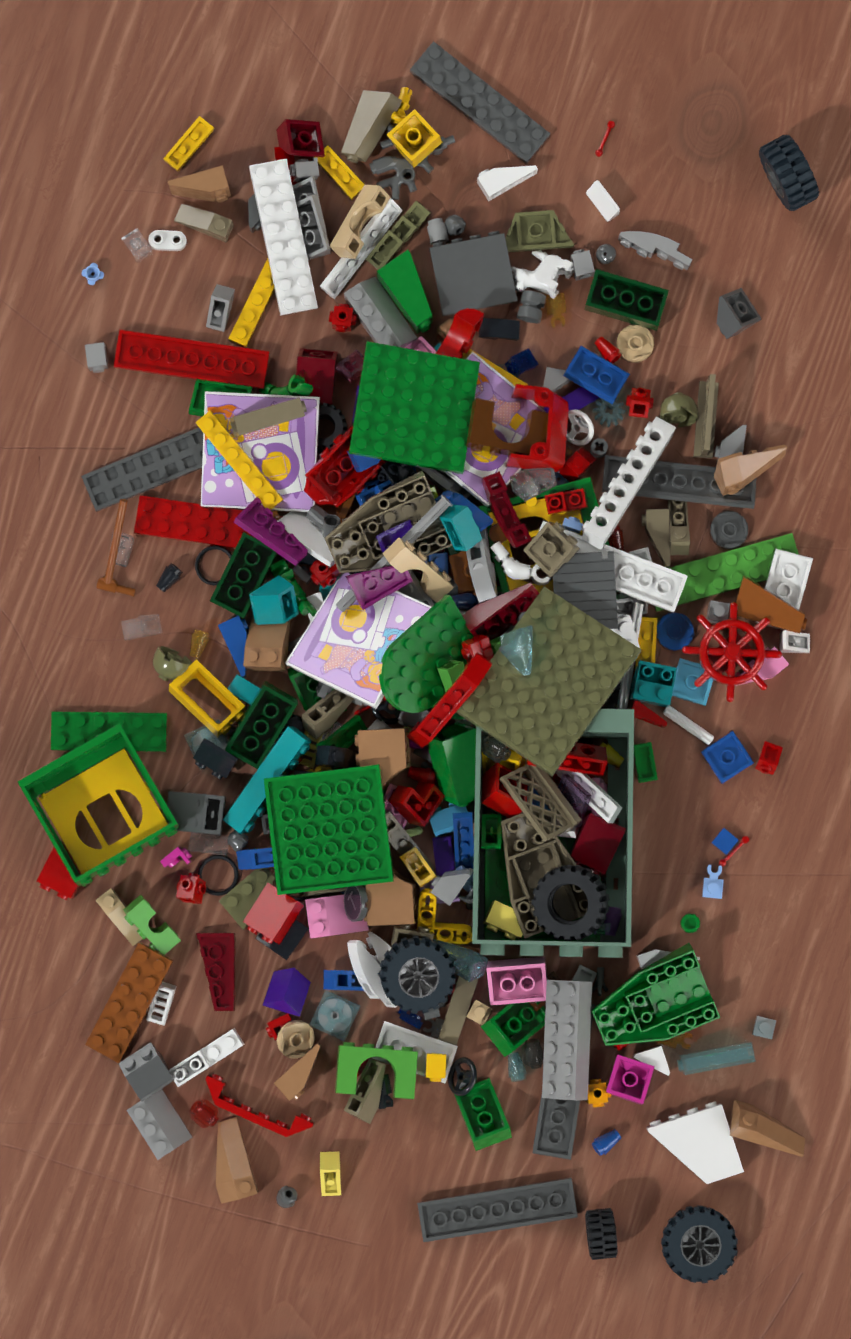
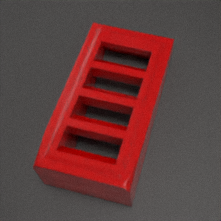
M634 700L631 709H634V718L661 728L667 726L668 722L638 700Z

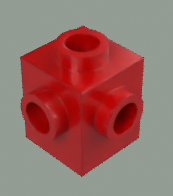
M339 304V306H334V311H330L329 315L332 329L343 333L351 331L352 325H356L357 314H354V310L350 308V305ZM339 315H343L346 317L344 319L339 318Z
M641 387L632 388L631 395L627 394L626 406H629V416L648 418L649 409L653 408L654 398L650 397L651 390Z
M318 559L310 567L311 579L316 585L320 584L323 588L333 585L341 575L336 564L329 567Z
M189 873L188 876L181 875L177 883L176 898L184 903L201 904L203 894L206 892V881L202 880L200 875L195 873Z

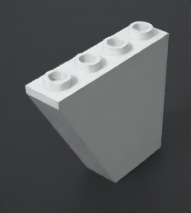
M714 1101L705 1104L706 1108L698 1110L697 1107L689 1109L687 1114L680 1116L678 1113L669 1116V1120L661 1122L660 1119L650 1122V1126L646 1127L647 1131L706 1184L744 1172L733 1137L730 1136V1128L722 1104H717Z

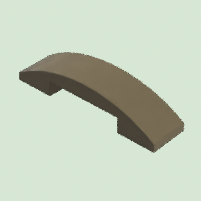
M388 811L386 818L391 845L400 856L416 846L430 868L434 870L435 866L391 812Z
M462 966L438 1040L457 1045L481 971Z

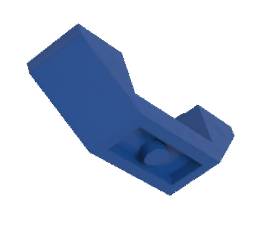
M272 847L244 849L236 852L239 870L274 867Z

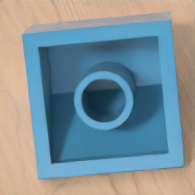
M449 803V808L442 810L441 807H438L429 820L435 838L453 832L452 813L468 812L466 806L459 807Z

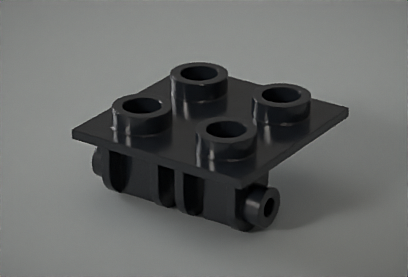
M387 461L381 466L382 470L378 473V480L385 482L390 479L393 485L416 474V472L409 464Z

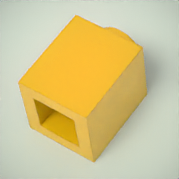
M427 1053L426 1078H430L431 1082H441V1078L446 1077V1054Z

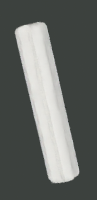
M667 706L663 711L665 716L707 745L714 739L712 734L673 707Z

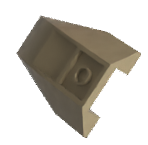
M532 810V814L539 818V812ZM522 813L501 821V831L510 902L525 939L545 931L543 927H539L537 924L538 919L536 916L534 917L532 912L534 911V906H531L532 899H534L533 891L538 886L537 883L540 878H543L547 872L555 868L570 864L576 865V863L557 836L544 842L525 814ZM543 825V829L546 831V833L550 834L551 828ZM563 885L554 894V908L557 914L564 920L572 921L586 914L588 899L585 892L577 885Z

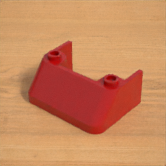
M516 384L511 398L534 400L541 407H549L546 443H534L531 446L530 455L510 454L506 467L558 472L565 464L569 404L564 398L546 387Z

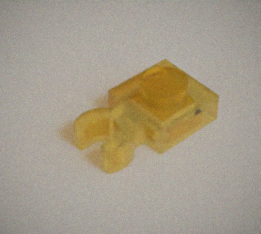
M564 293L557 294L554 299L550 295H545L547 315H553L551 327H555V320H560L562 327L565 326V318L561 315L566 313Z

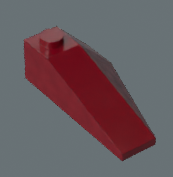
M530 582L477 604L462 615L466 621L465 625L474 637L482 634L488 636L490 641L498 636L505 637L507 635L505 633L506 630L518 622V616L522 612L527 611L539 592Z

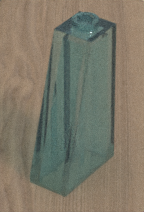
M746 1041L679 1055L680 1060H677L679 1072L683 1071V1075L752 1063L756 1062L752 1042Z

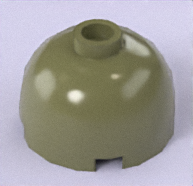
M674 393L661 404L660 419L669 424H679L678 427H686L694 424L696 418L698 419L696 403L691 397L683 393Z
M158 646L153 657V666L160 679L169 681V679L174 680L182 675L192 664V661L186 656L182 658L178 655L179 652L174 649Z

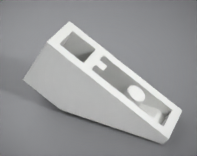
M534 165L486 169L477 177V183L489 202L536 175L538 168Z

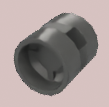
M523 291L520 301L523 305L519 306L517 318L529 323H540L543 313L541 308H544L546 296L535 291Z

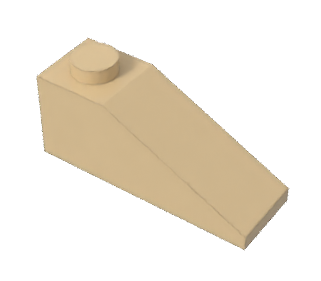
M110 888L96 899L99 906L132 946L143 939L137 932L139 928L135 924L131 926L124 918L126 914L123 909L127 906L114 889Z

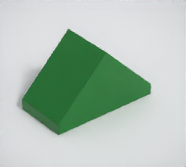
M482 814V849H501V814Z

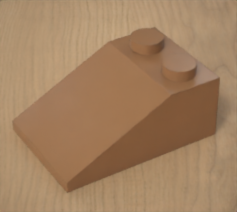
M223 166L168 181L172 195L211 202L217 201L218 203L224 202L231 197Z
M253 615L245 645L243 666L250 671L287 672L285 662L288 659L291 620L284 624L257 625Z
M317 1043L274 1083L289 1101L292 1098L296 1101L305 1092L303 1088L307 1084L320 1051V1043Z

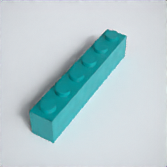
M288 726L223 818V821L240 834L251 832L255 827L254 822L256 819L261 817L266 811L264 778L287 776L291 770L293 771L298 766L299 758L309 750V744L312 740L296 727Z

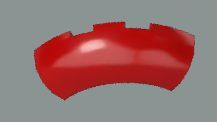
M470 308L458 311L454 315L448 334L435 354L462 359L463 353L467 354L474 342L472 339L476 331L478 332L481 327L484 313Z

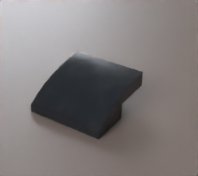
M295 919L280 945L274 941L272 944L262 939L263 934L261 933L257 935L256 939L285 960H288L309 928Z

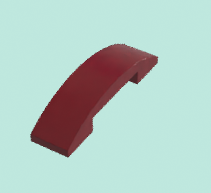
M500 471L482 478L491 510L511 545L517 548L531 542L532 539L525 524L520 523L506 493L508 488Z

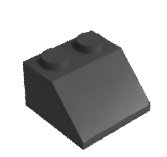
M151 1042L118 1063L124 1076L141 1101H144L174 1081L163 1057Z

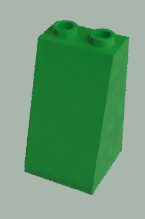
M406 250L377 270V280L416 334L419 332L424 333L431 328L432 313L409 250Z
M456 722L442 728L427 746L439 790L445 796L443 800L459 807H465L470 804L469 802L475 800L476 728Z

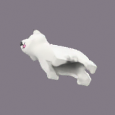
M542 250L532 251V255L542 261L534 271L511 267V270L514 272L512 275L516 284V291L523 292L527 287L550 295L553 299L559 293L556 289L559 275L564 274L569 279L574 273L572 262L561 259L558 255H548L546 252H542Z

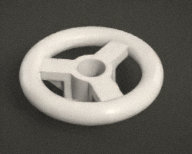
M569 410L568 417L572 423V430L570 433L567 431L566 440L577 446L588 444L594 435V426L591 419L580 410ZM580 432L588 433L587 437L583 440L574 439L576 434Z

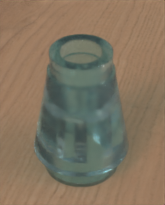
M519 1052L509 1054L508 1078H511V1082L525 1080L527 1072Z

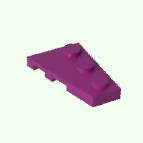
M392 565L345 576L363 610L413 581L408 570L400 573Z

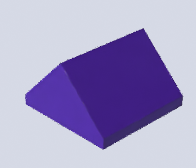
M296 968L274 971L263 1006L300 1017L311 982Z

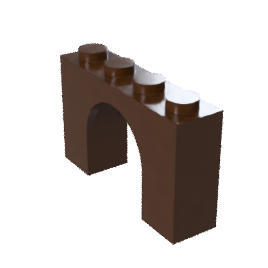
M479 398L473 401L466 444L472 451L482 452L483 450L488 451L489 454L494 456L508 455L509 458L510 454L530 455V449L534 443H546L549 413L531 410L527 415L523 439L516 443H508L498 438L492 427L495 402Z

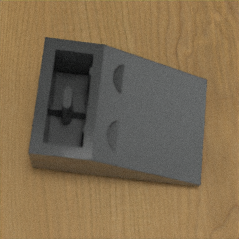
M168 791L167 806L180 827L177 831L222 836L226 803L225 796Z

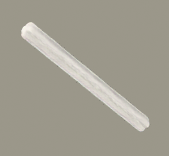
M634 602L631 620L638 640L644 605ZM634 663L621 680L616 709H627Z

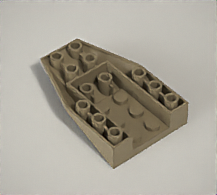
M423 471L370 497L325 537L339 573L369 571L384 556L376 536L409 519L414 526L436 504ZM440 516L412 543L416 552L420 550L425 556H429L452 546Z

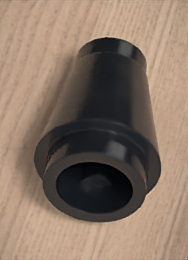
M170 563L169 566L165 567L156 586L163 592H166L181 578L180 575L183 572Z

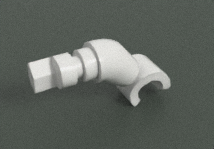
M500 541L490 547L496 554L495 559L498 562H502L503 572L513 580H524L531 577L532 581L537 585H546L551 580L549 576L546 578H539L536 571L541 569L537 564L530 568V565L520 563L518 560L515 561L513 557H509L510 553Z

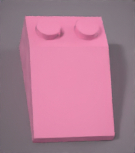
M344 895L305 900L311 939L369 931L367 921H364V919L356 922L348 919L344 908Z

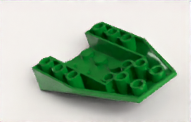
M690 943L638 971L592 1010L606 1046L668 1040L720 1018Z

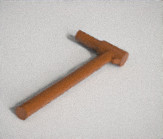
M120 499L105 577L103 576L98 579L97 589L135 596L136 589L118 585L116 580L113 579L128 502L126 499Z

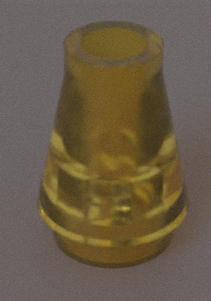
M197 629L194 630V633L191 635L189 656L200 659L210 640L208 638L210 633Z

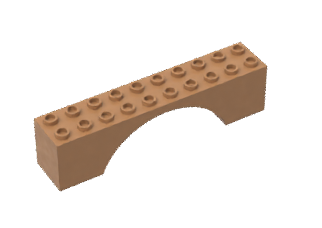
M409 728L360 730L358 735H355V746H359V754H356V765L362 767L380 764L383 791L396 775L410 767L409 738L406 737L409 733ZM393 868V882L366 885L365 890L368 897L366 904L368 910L364 921H367L368 926L415 924L418 921L416 882L404 877Z

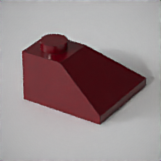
M285 119L276 129L279 147L289 155L325 156L320 122Z

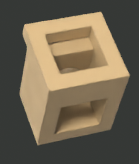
M475 999L466 1017L483 1025L489 1017L492 1008Z

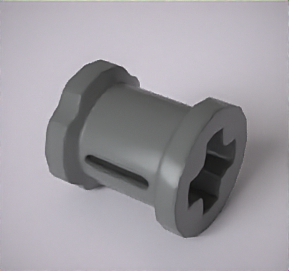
M601 438L595 439L590 447L591 455L595 458L604 457L608 449L607 442ZM596 445L598 447L603 446L602 452L600 450L595 451Z

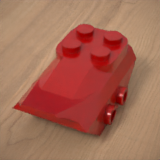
M353 425L343 435L339 434L333 442L335 444L330 449L326 448L320 454V460L305 474L306 484L304 492L319 506L331 504L338 507L355 493H360L366 486L364 483L368 479L372 480L379 473L377 470L384 462V460H380L378 464L362 472H356L347 453L350 448Z

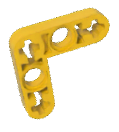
M423 889L419 894L417 929L418 926L428 927L433 934L434 929H436L433 941L435 940L438 943H470L472 941L471 926L435 922L437 897L431 893L433 889ZM427 895L430 896L429 905H425ZM428 911L432 916L426 919L421 914ZM446 929L450 931V935L442 936L440 931ZM463 932H466V937L462 936Z

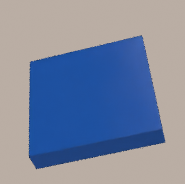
M733 731L701 751V754L721 784L754 763Z

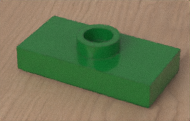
M652 743L635 744L634 761L638 783L658 780Z

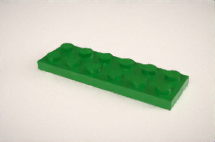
M52 712L51 750L72 751L120 723L136 752H167V713Z

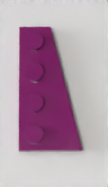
M256 497L235 518L234 523L296 566L307 555L308 550L292 533L289 534L285 530V525L281 521L278 522L272 516L273 513L269 508L265 509L261 504V500Z

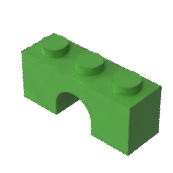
M141 894L123 909L126 914L124 917L131 926L135 924L139 928L137 930L138 934L143 939L148 938L151 942L149 946L161 954L165 955L181 941L176 932L166 922L157 928H152L148 925L150 918L156 912Z

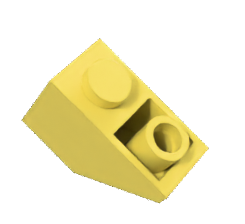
M494 900L483 922L487 925L486 928L493 932L499 930L505 933L504 936L511 940L520 939L523 934L513 908Z

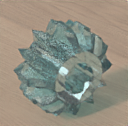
M616 397L613 404L600 398L601 402H595L598 408L593 409V413H597L594 419L598 420L601 418V426L604 422H607V427L611 426V422L617 426V420H623V416L620 414H625V409H621L624 403L620 402L617 404L619 397ZM607 407L609 410L613 409L611 415L609 412L605 413Z

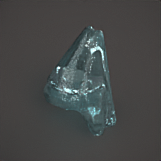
M532 625L504 633L500 638V652L525 676L531 674Z

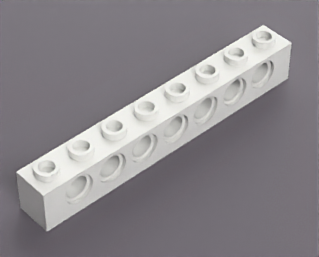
M657 416L653 422H648L644 429L645 435H640L635 444L637 448L635 450L631 449L626 458L628 462L626 464L622 463L617 472L619 474L618 478L612 479L608 486L610 488L609 492H604L599 500L601 502L600 506L594 507L590 515L592 519L590 522L586 520L581 529L583 531L582 540L602 550L673 437L676 429L675 426Z

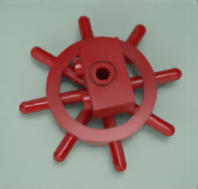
M735 602L730 604V618L714 625L704 615L699 614L697 620L707 631L703 635L699 647L684 646L682 648L684 654H699L701 666L705 671L695 680L694 685L700 687L709 678L727 685L726 699L728 702L734 701L735 685L743 684L750 679L761 690H766L767 684L757 673L760 671L765 658L782 657L781 651L765 650L764 641L759 634L770 623L769 618H763L754 627L747 622L737 620L738 605ZM729 628V637L725 639L718 631ZM737 629H740L746 632L747 634L744 637H741L738 634ZM712 637L720 644L717 648L708 647ZM753 640L756 649H750L751 647L748 642ZM746 657H756L752 668L744 660ZM736 663L745 671V674L735 677Z

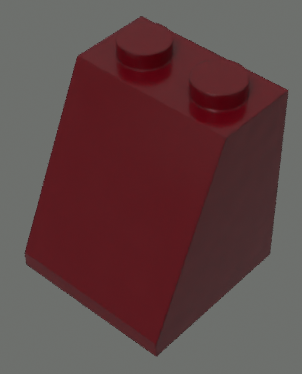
M300 348L297 356L296 375L304 377V383L313 386V391L309 397H320V405H323V403L332 404L338 351Z
M590 813L584 817L569 855L576 865L593 870L592 873L595 875H604L626 828L615 823H607L603 818Z

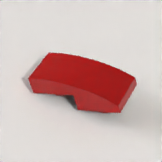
M584 488L545 495L548 515L588 508Z

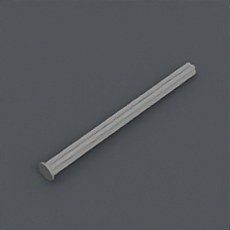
M441 495L442 498L401 539L404 542L408 540L412 544L453 504L444 495ZM383 556L370 570L387 567L391 564ZM352 589L336 603V606L342 612H345L357 600Z

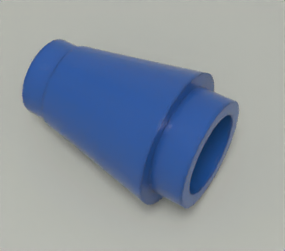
M614 1129L595 1138L591 1144L599 1156L606 1155L621 1139V1136Z

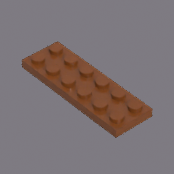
M139 942L85 1045L120 1063L174 960Z

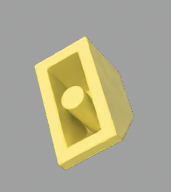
M339 1151L320 1152L322 1196L341 1195Z

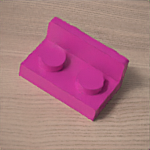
M177 847L160 862L164 867L169 866L172 868L181 861L179 859L180 856L187 864H190L192 862L190 860L192 855L186 848L181 849V847Z

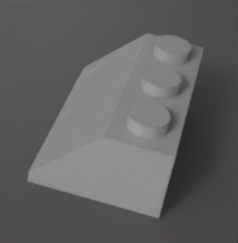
M163 1089L127 1110L157 1160L193 1138Z

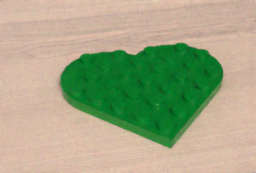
M445 595L393 641L382 657L381 674H379L380 687L386 700L400 711L419 713L431 707L433 708L446 693L437 668L452 660L461 661L464 663V666L467 664V660L463 658L461 649H463L462 642L472 639L474 636L465 625L466 621L451 595ZM458 713L451 717V719H465Z

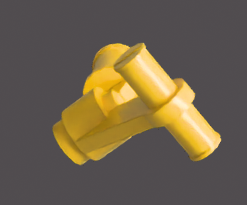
M402 87L400 90L399 99L402 102L398 110L394 111L391 115L392 120L390 122L392 124H399L406 117L405 111L410 107L409 101L412 95V90H409L408 87Z

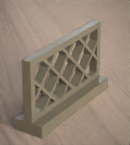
M710 374L707 381L699 382L698 419L696 418L693 457L713 458L719 383L715 382L716 374Z
M525 765L499 779L544 842L564 832L573 830L581 821V818L550 776L539 767ZM522 773H524L527 779L522 778ZM508 779L517 781V786L511 785ZM521 783L529 786V791L521 789ZM533 788H535L539 795L533 793ZM520 794L527 796L528 802L523 801ZM532 800L540 801V807L533 805ZM545 804L551 811L544 809ZM532 810L539 812V818L532 814ZM544 815L552 817L551 822L544 820ZM556 819L562 826L556 825ZM543 825L551 828L550 834L546 833V831L543 829Z

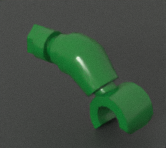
M294 374L287 386L276 387L265 382L264 389H259V392L269 395L309 396L313 391V386L304 383V377Z
M280 560L272 565L270 571L274 578L280 575L294 586L300 613L302 615L310 613L314 617L317 610L307 601L305 592L296 579L293 578L294 573L292 569L288 568L285 560Z

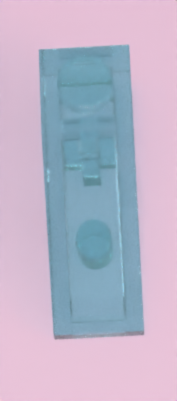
M433 939V941H437L448 952L455 967V974L468 982L484 976L488 961L486 957L474 950Z

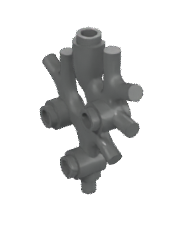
M389 123L386 130L390 132L394 126ZM454 136L440 137L442 143L438 149H435L430 154L440 155L447 148V145L455 143ZM390 139L380 142L382 149L394 145ZM384 156L373 160L369 164L372 174L379 175L389 170L396 171L394 177L376 183L382 188L391 187L393 200H399L401 184L408 185L410 193L417 191L414 183V167L406 159ZM427 156L417 166L424 168L430 174L434 168L427 161ZM409 175L411 178L406 179L405 176Z

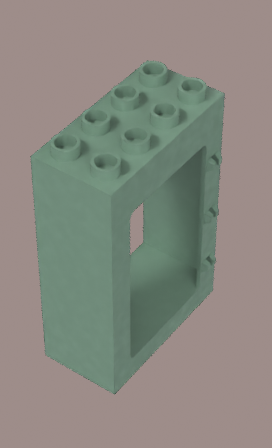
M600 709L580 737L605 738L608 740V744L624 758L619 767L620 770H615V766L608 763L607 794L622 807L617 816L619 818L618 825L626 828L606 871V894H609L610 898L608 905L620 908L622 917L615 936L605 935L604 923L600 925V942L484 940V849L481 848L482 814L500 813L482 804V752L488 738L494 737L476 726L472 944H481L480 955H505V945H520V956H544V946H559V957H583V946L598 947V957L622 958L623 947H631L634 709ZM614 878H618V890H613Z

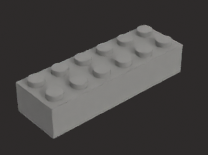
M547 980L542 1098L588 1100L592 982Z

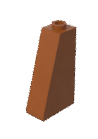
M743 576L736 599L738 605L737 616L757 622L767 617L770 620L768 625L799 634L801 629L805 630L807 619L804 618L805 613L750 578Z

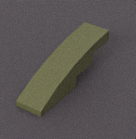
M415 201L393 228L388 230L366 260L378 270L388 264L425 222L431 212L421 203Z

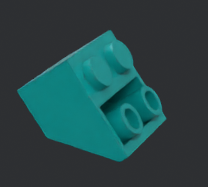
M453 504L452 507L449 506L440 515L442 524L455 550L468 551L483 539L480 529L472 517V511L468 506Z
M280 575L249 594L254 620L257 625L284 624L299 614L294 586Z
M639 660L632 679L628 700H638L639 702L663 707L670 706L677 668Z

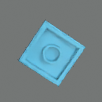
M679 658L672 696L706 706L713 679L709 678L700 687H696L694 682L705 672L699 663Z

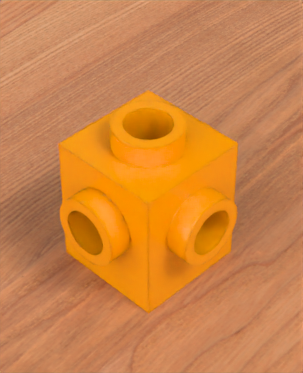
M592 1079L588 1083L587 1103L592 1104V1107H603L604 1103L608 1102V1098H611V1094L606 1093V1082H602L601 1079ZM595 1090L601 1091V1095L599 1097L594 1096Z

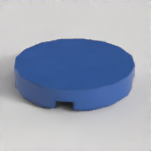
M668 613L657 623L656 638L660 645L668 650H681L684 646H688L693 639V624L682 613Z

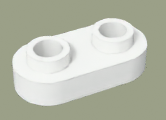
M155 230L149 235L148 239L153 249L161 251H181L187 244L186 236L180 231ZM161 237V241L156 242L155 238ZM178 237L180 238V241L178 243H175L173 241L174 238Z

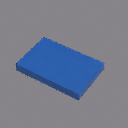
M580 346L563 374L567 379L610 404H613L630 375L583 346Z

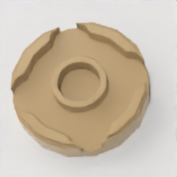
M629 325L623 328L618 335L616 345L620 349L621 357L626 361L632 363L642 362L653 351L654 337L647 328L640 325Z
M293 1020L286 1023L278 1033V1049L283 1055L291 1059L303 1057L314 1045V1030L302 1020Z

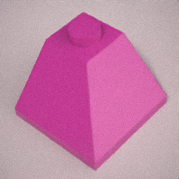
M617 1054L606 1093L633 1103L644 1104L655 1066Z

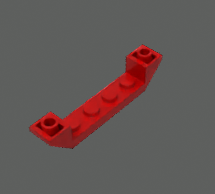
M476 652L465 665L462 674L424 719L416 723L406 737L421 748L430 743L478 687L492 666V663Z
M214 1073L212 1076H206L205 1080L214 1104L222 1109L284 1137L299 1133L314 1125V1122L311 1121L312 1117L301 1113L300 1116H295L289 1129L287 1128L288 1124L278 1119L276 1122L269 1120V1115L263 1112L256 1114L251 1111V1107L245 1104L238 1106L234 1104V1099L227 1096L220 1097L226 1084L222 1081L223 1077Z

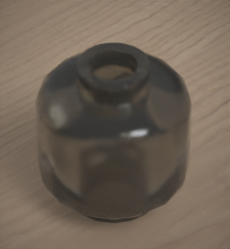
M490 735L484 739L482 743L484 756L495 763L506 761L510 757L511 749Z
M528 1039L522 1045L521 1053L525 1065L531 1066L532 1069L542 1067L544 1042L540 1041V1039Z

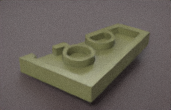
M268 868L255 869L219 900L243 930L247 926L243 922L266 884L270 883L272 885L275 877Z

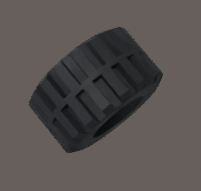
M328 403L320 405L319 420L328 419L332 421L335 431L327 438H318V453L323 452L326 448L330 449L335 444L333 442L339 434L343 435L347 431L346 418L342 411L336 409L332 404L329 406Z
M611 1208L587 1210L585 1222L591 1259L616 1258L618 1246L613 1211Z

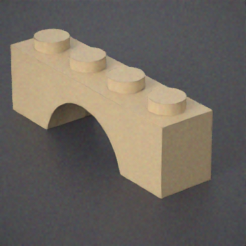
M363 186L331 242L330 248L340 258L356 259L364 243L360 238L363 226L371 217L382 213L390 199V196L381 186Z
M398 538L383 552V555L389 564L400 573L411 569L421 570L422 579L419 585L437 603L454 588L450 582L451 577L445 571L441 573L439 567L433 561L428 562L427 557L420 550L416 552L414 550L415 547L408 540L404 542L401 538Z

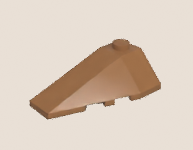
M787 446L768 447L759 453L757 450H751L750 454L747 455L738 452L719 458L714 479L722 495L736 494L785 457Z
M738 1100L733 1101L730 1136L797 1156H804L805 1137L754 1105Z
M237 1117L218 1122L216 1188L221 1204L246 1198L259 1192Z

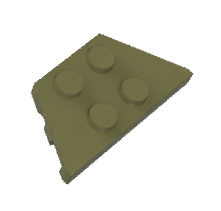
M554 210L515 213L505 238L508 252L574 247L573 241L559 222Z

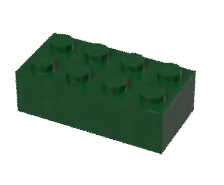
M596 269L584 310L657 331L669 290Z
M243 532L213 592L210 602L245 618L251 607L249 594L261 587L277 553L248 532Z
M264 681L225 745V751L258 769L298 705V699Z

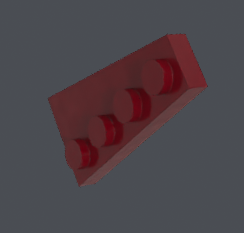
M196 933L205 965V973L209 982L214 1011H235L236 933Z

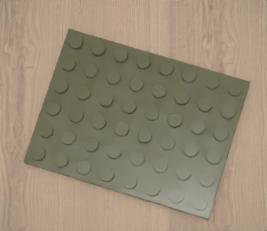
M543 587L490 660L492 666L478 687L456 713L553 777L637 659L641 649L551 590Z

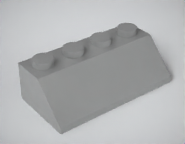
M376 277L360 282L344 293V299L353 308L354 313L357 314V318L374 343L404 348L418 339Z

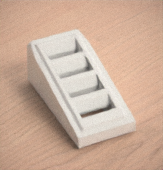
M162 982L149 1007L147 1021L165 1026L177 986ZM158 997H161V998L167 999V1002H166V1001L159 1000V999H157V998H158ZM155 1004L165 1007V1010L155 1007ZM153 1012H157L163 1014V1017H159L152 1014Z

